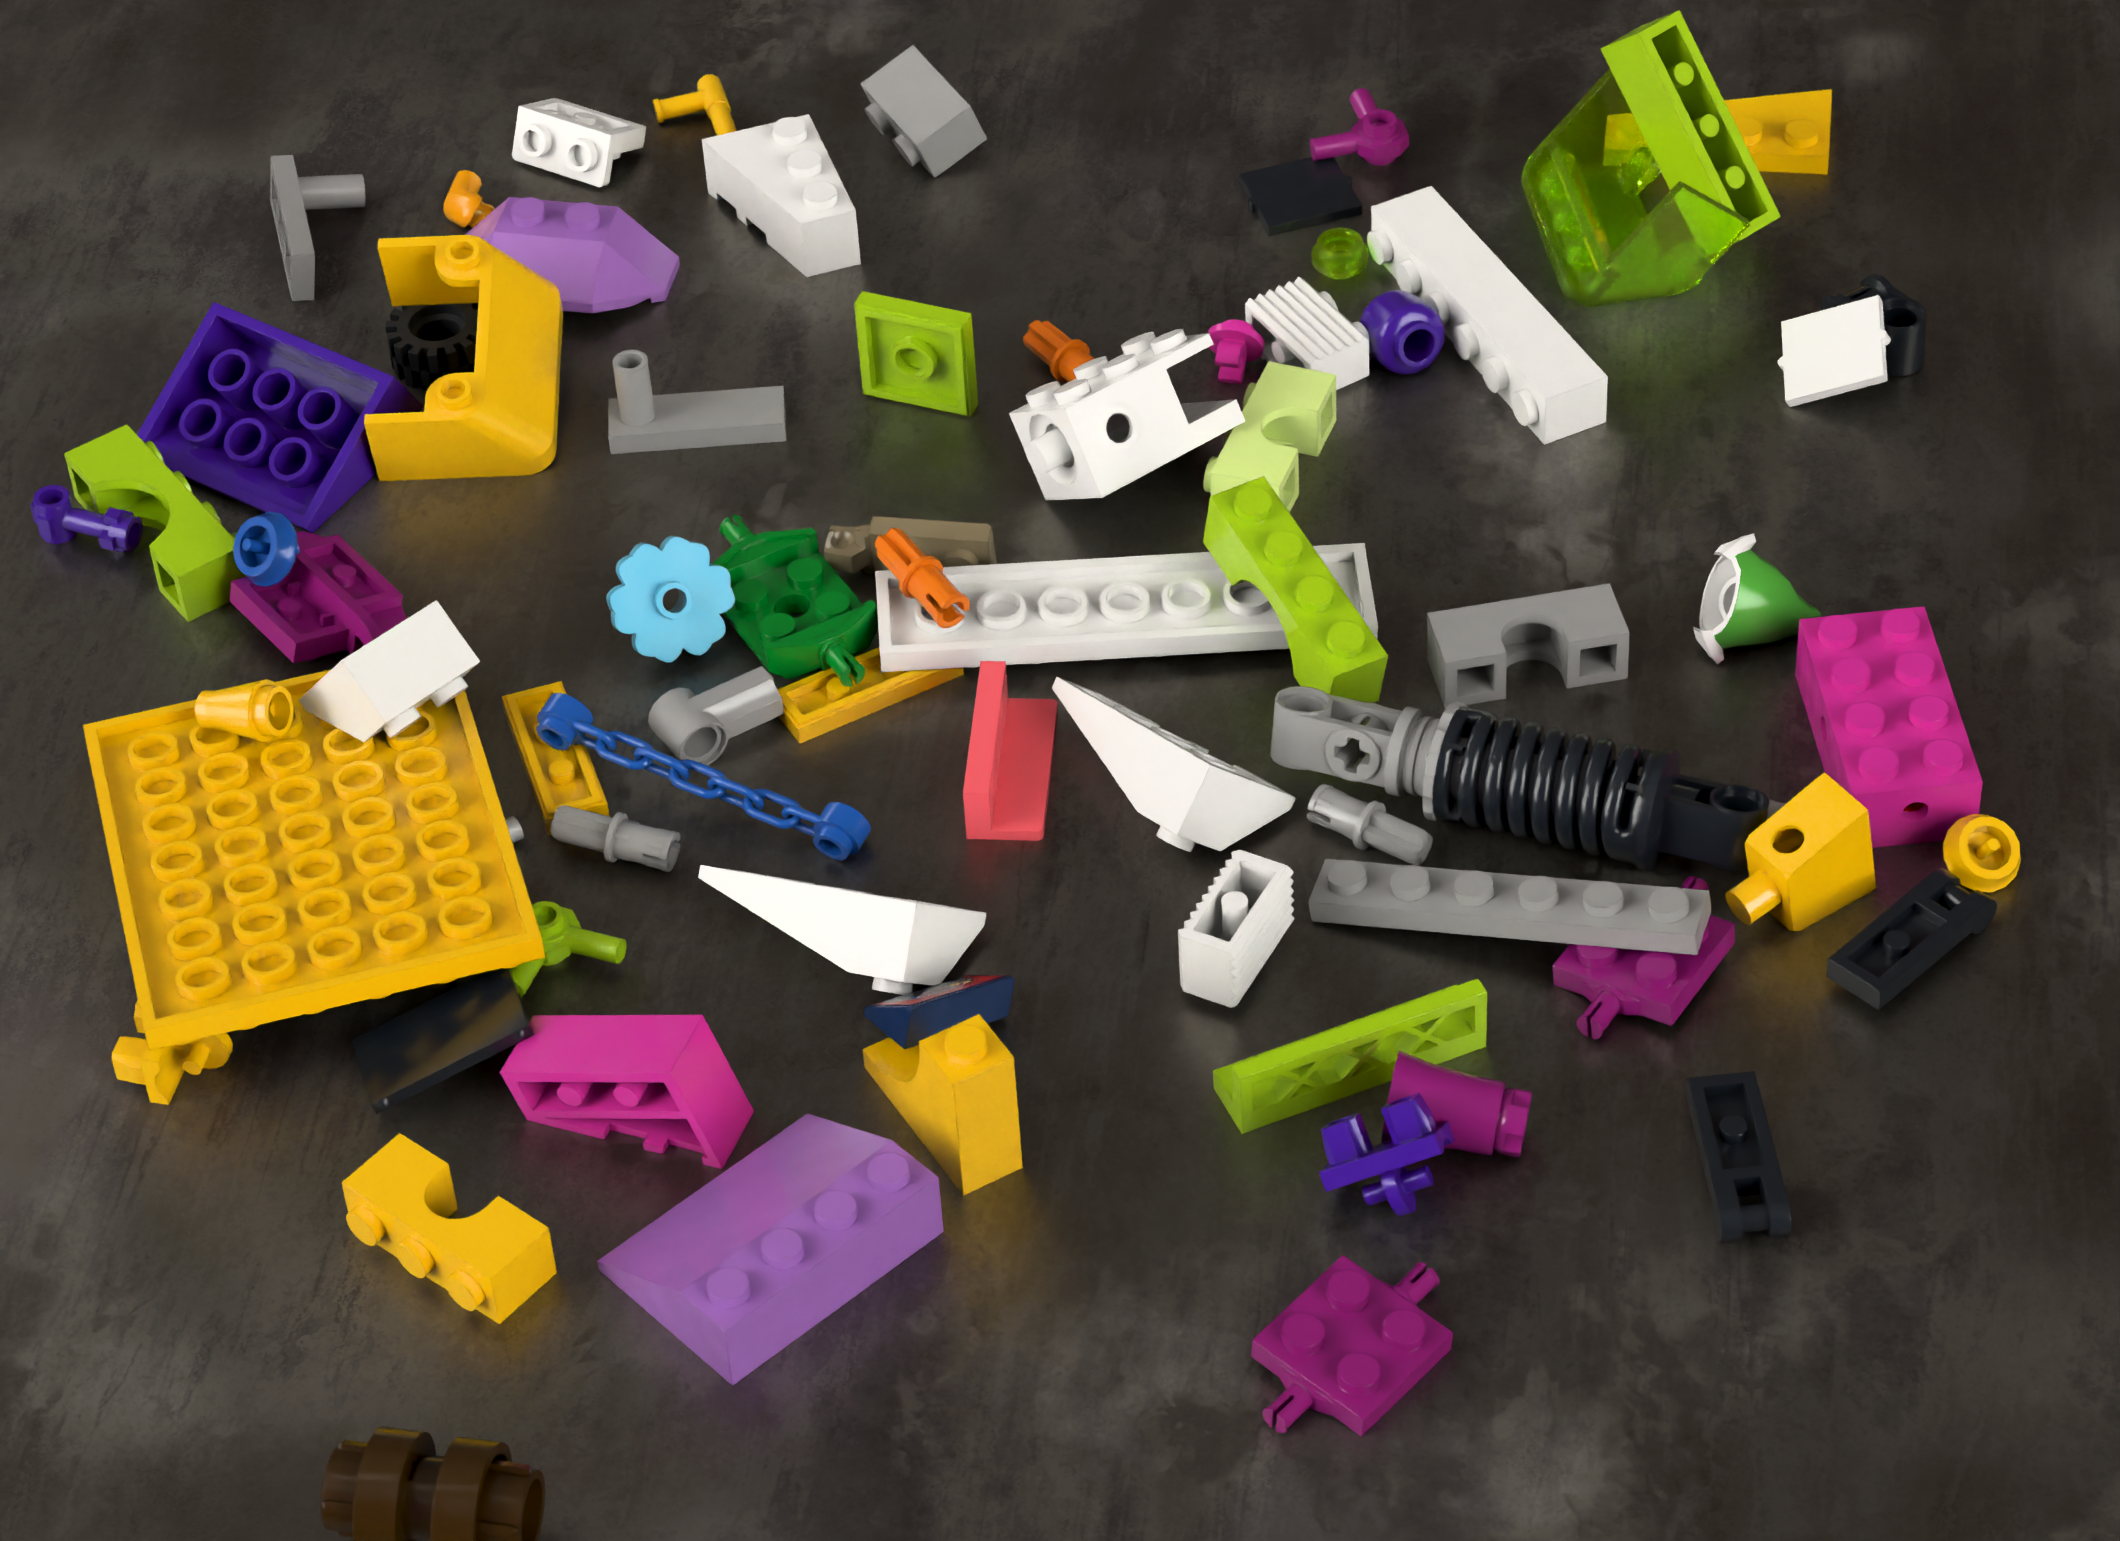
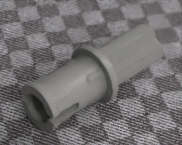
M1325 783L1315 790L1307 808L1311 810L1307 814L1309 822L1327 829L1329 828L1352 839L1354 846L1360 850H1366L1370 845L1412 865H1420L1425 861L1432 847L1433 838L1422 828L1386 813L1385 805L1379 801L1374 800L1367 803Z
M562 805L556 809L550 829V834L558 841L604 853L605 860L615 863L618 859L644 864L665 872H670L673 869L680 850L678 842L681 839V835L679 832L654 828L628 820L627 814L617 812L612 818Z

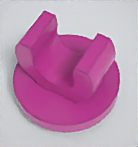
M1230 319L1216 324L1209 329L1208 333L1213 341V345L1208 348L1216 354L1215 365L1220 366L1218 382L1241 384L1244 378L1246 362L1257 360L1262 356L1265 341L1251 324L1242 320Z

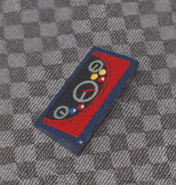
M967 975L867 1006L864 1010V1016L903 1049L918 1046L919 1041L978 1014L982 1016L986 1023L1008 1017L1015 980L1011 975Z

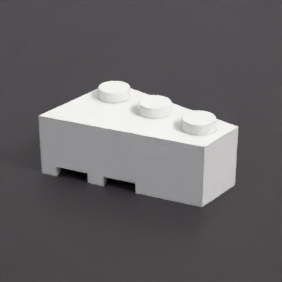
M809 114L799 117H786L774 123L702 139L708 193L717 201L724 198L735 207L737 218L746 226L753 223L766 234L767 244L802 274L810 277L861 264L856 210Z

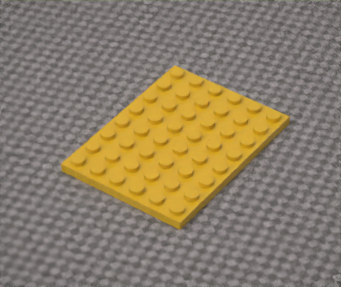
M330 670L275 682L277 686H283L289 691L293 700L294 715L287 733L283 736H276L270 742H261L220 729L200 726L195 716L196 700L83 725L149 1051L171 1045H184L193 1040L235 1030H248L261 1024L299 1015L317 1014L329 1008L363 1000L381 999L393 993L432 984L449 983L457 978L500 968H513L522 963L545 958L540 930L465 690L438 708L431 699L416 708L421 718L390 739L387 733L382 730L365 742L306 711L299 701Z

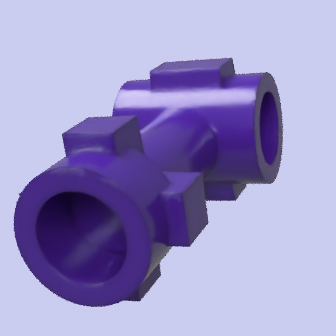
M48 485L40 488L34 494L33 502L30 505L34 523L38 524L40 536H42L44 541L51 544L68 542L78 532L98 537L101 548L124 553L125 551H134L142 538L143 522L140 517L134 516L133 512L110 507L104 515L73 507L69 491L60 485Z

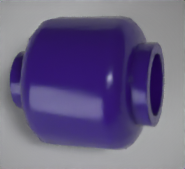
M1386 291L1375 297L1364 309L1359 321L1369 333L1371 349L1369 355L1387 370L1401 375L1415 374L1429 367L1438 357L1444 344L1445 329L1440 315L1416 295L1406 291Z

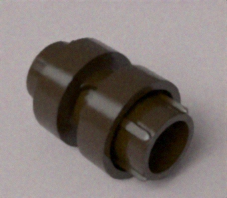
M387 1426L379 1427L372 1434L368 1443L344 1440L335 1447L326 1467L321 1494V1516L324 1527L327 1530L337 1531L340 1536L353 1537L354 1541H537L545 1506V1482L542 1472L531 1469L528 1464L512 1462L511 1452L506 1443L460 1436L453 1440L445 1456H436L434 1441L428 1432Z

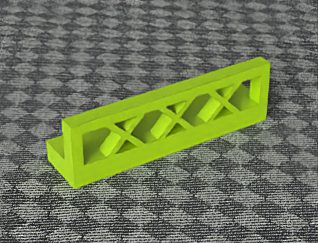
M1478 978L1460 985L1456 984L1213 1070L1214 1090L1241 1134L1392 1081L1399 1051L1437 1065L1486 1047L1487 990Z

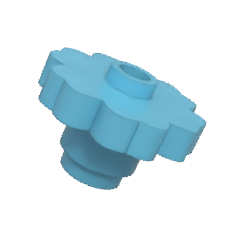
M678 536L665 538L659 549L649 543H638L630 551L629 555L620 559L616 564V574L622 584L613 587L607 594V604L612 611L611 623L616 630L625 634H632V646L641 655L655 657L663 662L676 660L681 654L682 649L693 655H702L708 651L712 643L718 641L725 634L726 626L719 614L728 611L735 603L733 590L729 587L731 584L730 574L727 569L720 565L709 564L710 553L703 544L687 541ZM677 588L679 591L678 601L671 610L667 611L663 606V596L668 590Z

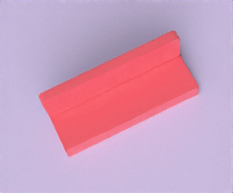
M1006 661L980 662L963 788L967 839L1039 841L1043 839L1058 719V702L1055 699L1008 698Z

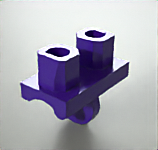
M1420 1093L1397 1099L1385 1104L1381 1108L1392 1140L1372 1146L1360 1113L1331 1121L1321 1128L1324 1149L1329 1163L1319 1174L1326 1192L1380 1174V1181L1362 1187L1367 1205L1371 1206L1388 1200L1393 1211L1398 1216L1415 1212L1416 1197L1414 1191L1432 1186L1434 1180L1428 1166L1407 1171L1405 1166L1440 1155L1444 1152L1445 1145L1455 1141L1448 1121L1436 1125L1434 1117Z

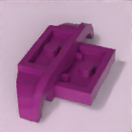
M296 532L300 553L296 554L295 562L289 574L280 583L265 587L254 584L247 577L231 581L230 602L294 664L302 661H312L321 656L347 650L352 654L407 619L402 607L403 595L338 534L323 538L314 533Z

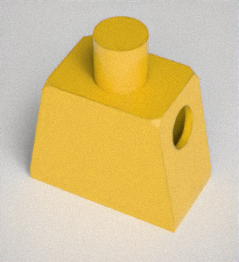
M1823 773L1748 836L1744 844L1749 877L1726 892L1725 897L1733 914L1745 925L1752 924L1769 912L1789 931L1800 932L1876 889L1868 809L1829 775Z

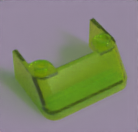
M1610 68L1528 158L1521 176L1522 189L1561 291L1565 297L1584 307H1596L1682 294L1695 287L1701 281L1706 271L1750 226L1746 217L1681 181L1647 215L1639 193L1646 185L1651 184L1661 171Z

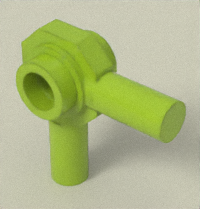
M540 901L532 904V908L542 937L545 958L522 963L519 966L510 968V970L512 971L520 997L523 998L542 965L558 964L566 957H569L571 953L619 965L624 959L627 944L625 939L582 929L572 909L560 907L555 902Z

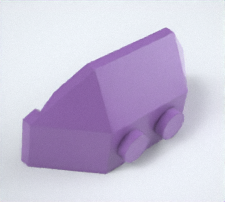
M509 197L465 234L484 239L555 284L560 292L563 311L598 313L631 307L644 300L650 303L666 301L680 267L679 256L622 209L615 206L595 205L589 202L571 203L540 200L534 197Z

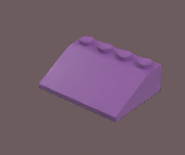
M807 1113L597 1261L598 1269L733 1386L944 1232L939 1178L893 1140Z

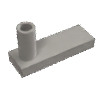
M293 155L271 156L270 203L291 300H314L315 251L305 210L365 207L363 174L298 177Z
M625 350L613 358L612 364L617 398L608 399V439L611 454L787 441L784 386L653 395L648 358L645 353L639 350Z

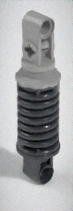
M1288 687L1280 690L1275 696L1270 756L1274 762L1281 766L1297 770H1312L1341 777L1348 781L1385 787L1387 794L1403 797L1407 792L1412 795H1419L1422 797L1423 813L1427 820L1436 821L1440 819L1460 822L1462 818L1468 826L1482 827L1487 824L1493 832L1506 833L1511 830L1516 837L1524 839L1532 838L1535 835L1540 843L1554 844L1559 841L1563 848L1577 850L1583 847L1588 854L1602 855L1606 852L1611 859L1635 864L1638 869L1644 871H1651L1655 867L1662 852L1708 862L1725 870H1748L1744 843L1748 836L1767 820L1769 809L1768 797L1757 789L1743 785H1726L1680 774V755L1677 750L1666 748L1663 751L1643 749V752H1641L1637 745L1628 744L1622 748L1616 760V745L1611 739H1598L1593 746L1592 739L1588 734L1578 732L1569 740L1566 730L1558 727L1551 728L1545 735L1544 727L1540 723L1529 722L1521 729L1520 721L1509 716L1502 718L1498 723L1497 716L1494 713L1470 708L1466 703L1458 701L1455 703L1451 702L1446 707L1441 719H1435L1431 716H1424L1422 709L1407 706L1403 711L1383 707L1376 703H1365L1330 695L1312 687ZM1366 718H1369L1370 720L1363 726L1362 723ZM1358 758H1362V761L1359 763V765L1355 766L1354 764L1358 760ZM1640 767L1643 768L1641 775H1639Z

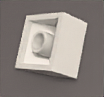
M435 600L342 659L299 701L306 711L362 742L367 741L382 730L391 739L421 718L416 708L431 699L438 708L464 691L468 685L462 677L474 668L480 660L439 602Z

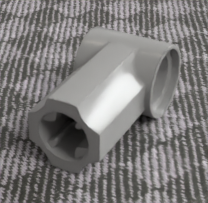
M760 666L698 695L688 688L679 687L669 690L653 704L649 712L648 723L651 730L678 760L689 759L708 766L723 753L728 739L784 714L783 702L774 684L773 677L763 666Z

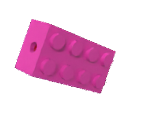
M1925 606L1799 619L1795 676L1822 766L1827 775L1868 809L1872 848L1944 841L1948 829L1958 819L1971 814H1979L1983 781Z

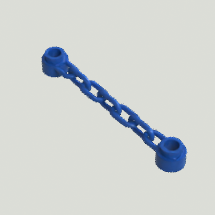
M553 693L537 715L539 725L536 728V732L540 739L552 748L567 750L570 745L581 744L596 750L599 756L628 769H645L669 779L675 787L701 798H718L744 809L747 815L764 823L782 829L794 828L813 836V843L816 848L831 859L842 861L849 854H856L871 832L868 820L859 811L844 803L830 802L826 805L821 815L803 809L798 802L767 789L753 790L727 779L725 774L717 769L694 760H678L652 748L651 744L621 731L613 730L606 732L593 726V716L588 708L567 694ZM585 734H590L592 736L597 737L598 739L594 740L592 738L586 737ZM615 740L637 748L634 750L635 760L614 753L616 750ZM653 760L658 761L660 763L670 766L671 769H667L652 762ZM688 769L711 777L707 782L708 789L687 782L690 777ZM729 789L731 791L744 795L745 798L743 799L736 795L730 794L726 792V790ZM762 798L785 806L782 809L783 819L760 811L764 807ZM801 818L815 823L814 826L801 822Z

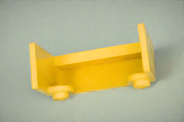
M452 235L378 239L377 248L392 306L478 303L474 372L447 374L435 380L426 392L424 412L365 414L364 426L379 481L533 475L546 469L553 462L557 448L563 307L558 288L548 279L477 236Z

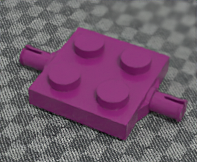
M1689 876L1681 887L1709 890L1710 893L1708 884L1701 878H1698L1696 882L1695 876ZM1710 915L1697 955L1569 944L1552 966L1554 985L1584 995L1592 1002L1583 1015L1577 1019L1576 1023L1580 1032L1586 1037H1589L1590 1033H1592V1039H1599L1613 1018L1620 1014L1644 1016L1672 1026L1734 945V923Z
M1344 1255L1333 1263L1252 1340L1251 1357L1276 1374L1286 1388L1272 1404L1263 1410L1262 1414L1265 1422L1271 1428L1276 1424L1275 1431L1285 1433L1309 1408L1334 1416L1362 1437L1451 1350L1453 1332L1417 1306L1439 1284V1277L1434 1269L1430 1267L1426 1271L1427 1264L1418 1262L1395 1286H1391L1388 1283L1381 1282Z

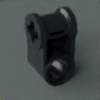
M1872 274L1861 281L1860 287L1844 295L1832 293L1822 300L1821 311L1879 295L1883 301L1884 330L1891 338L1890 343L1886 345L1887 375L1906 376L1922 368L1925 356L1926 309L1921 303L1910 299L1893 287L1883 276Z

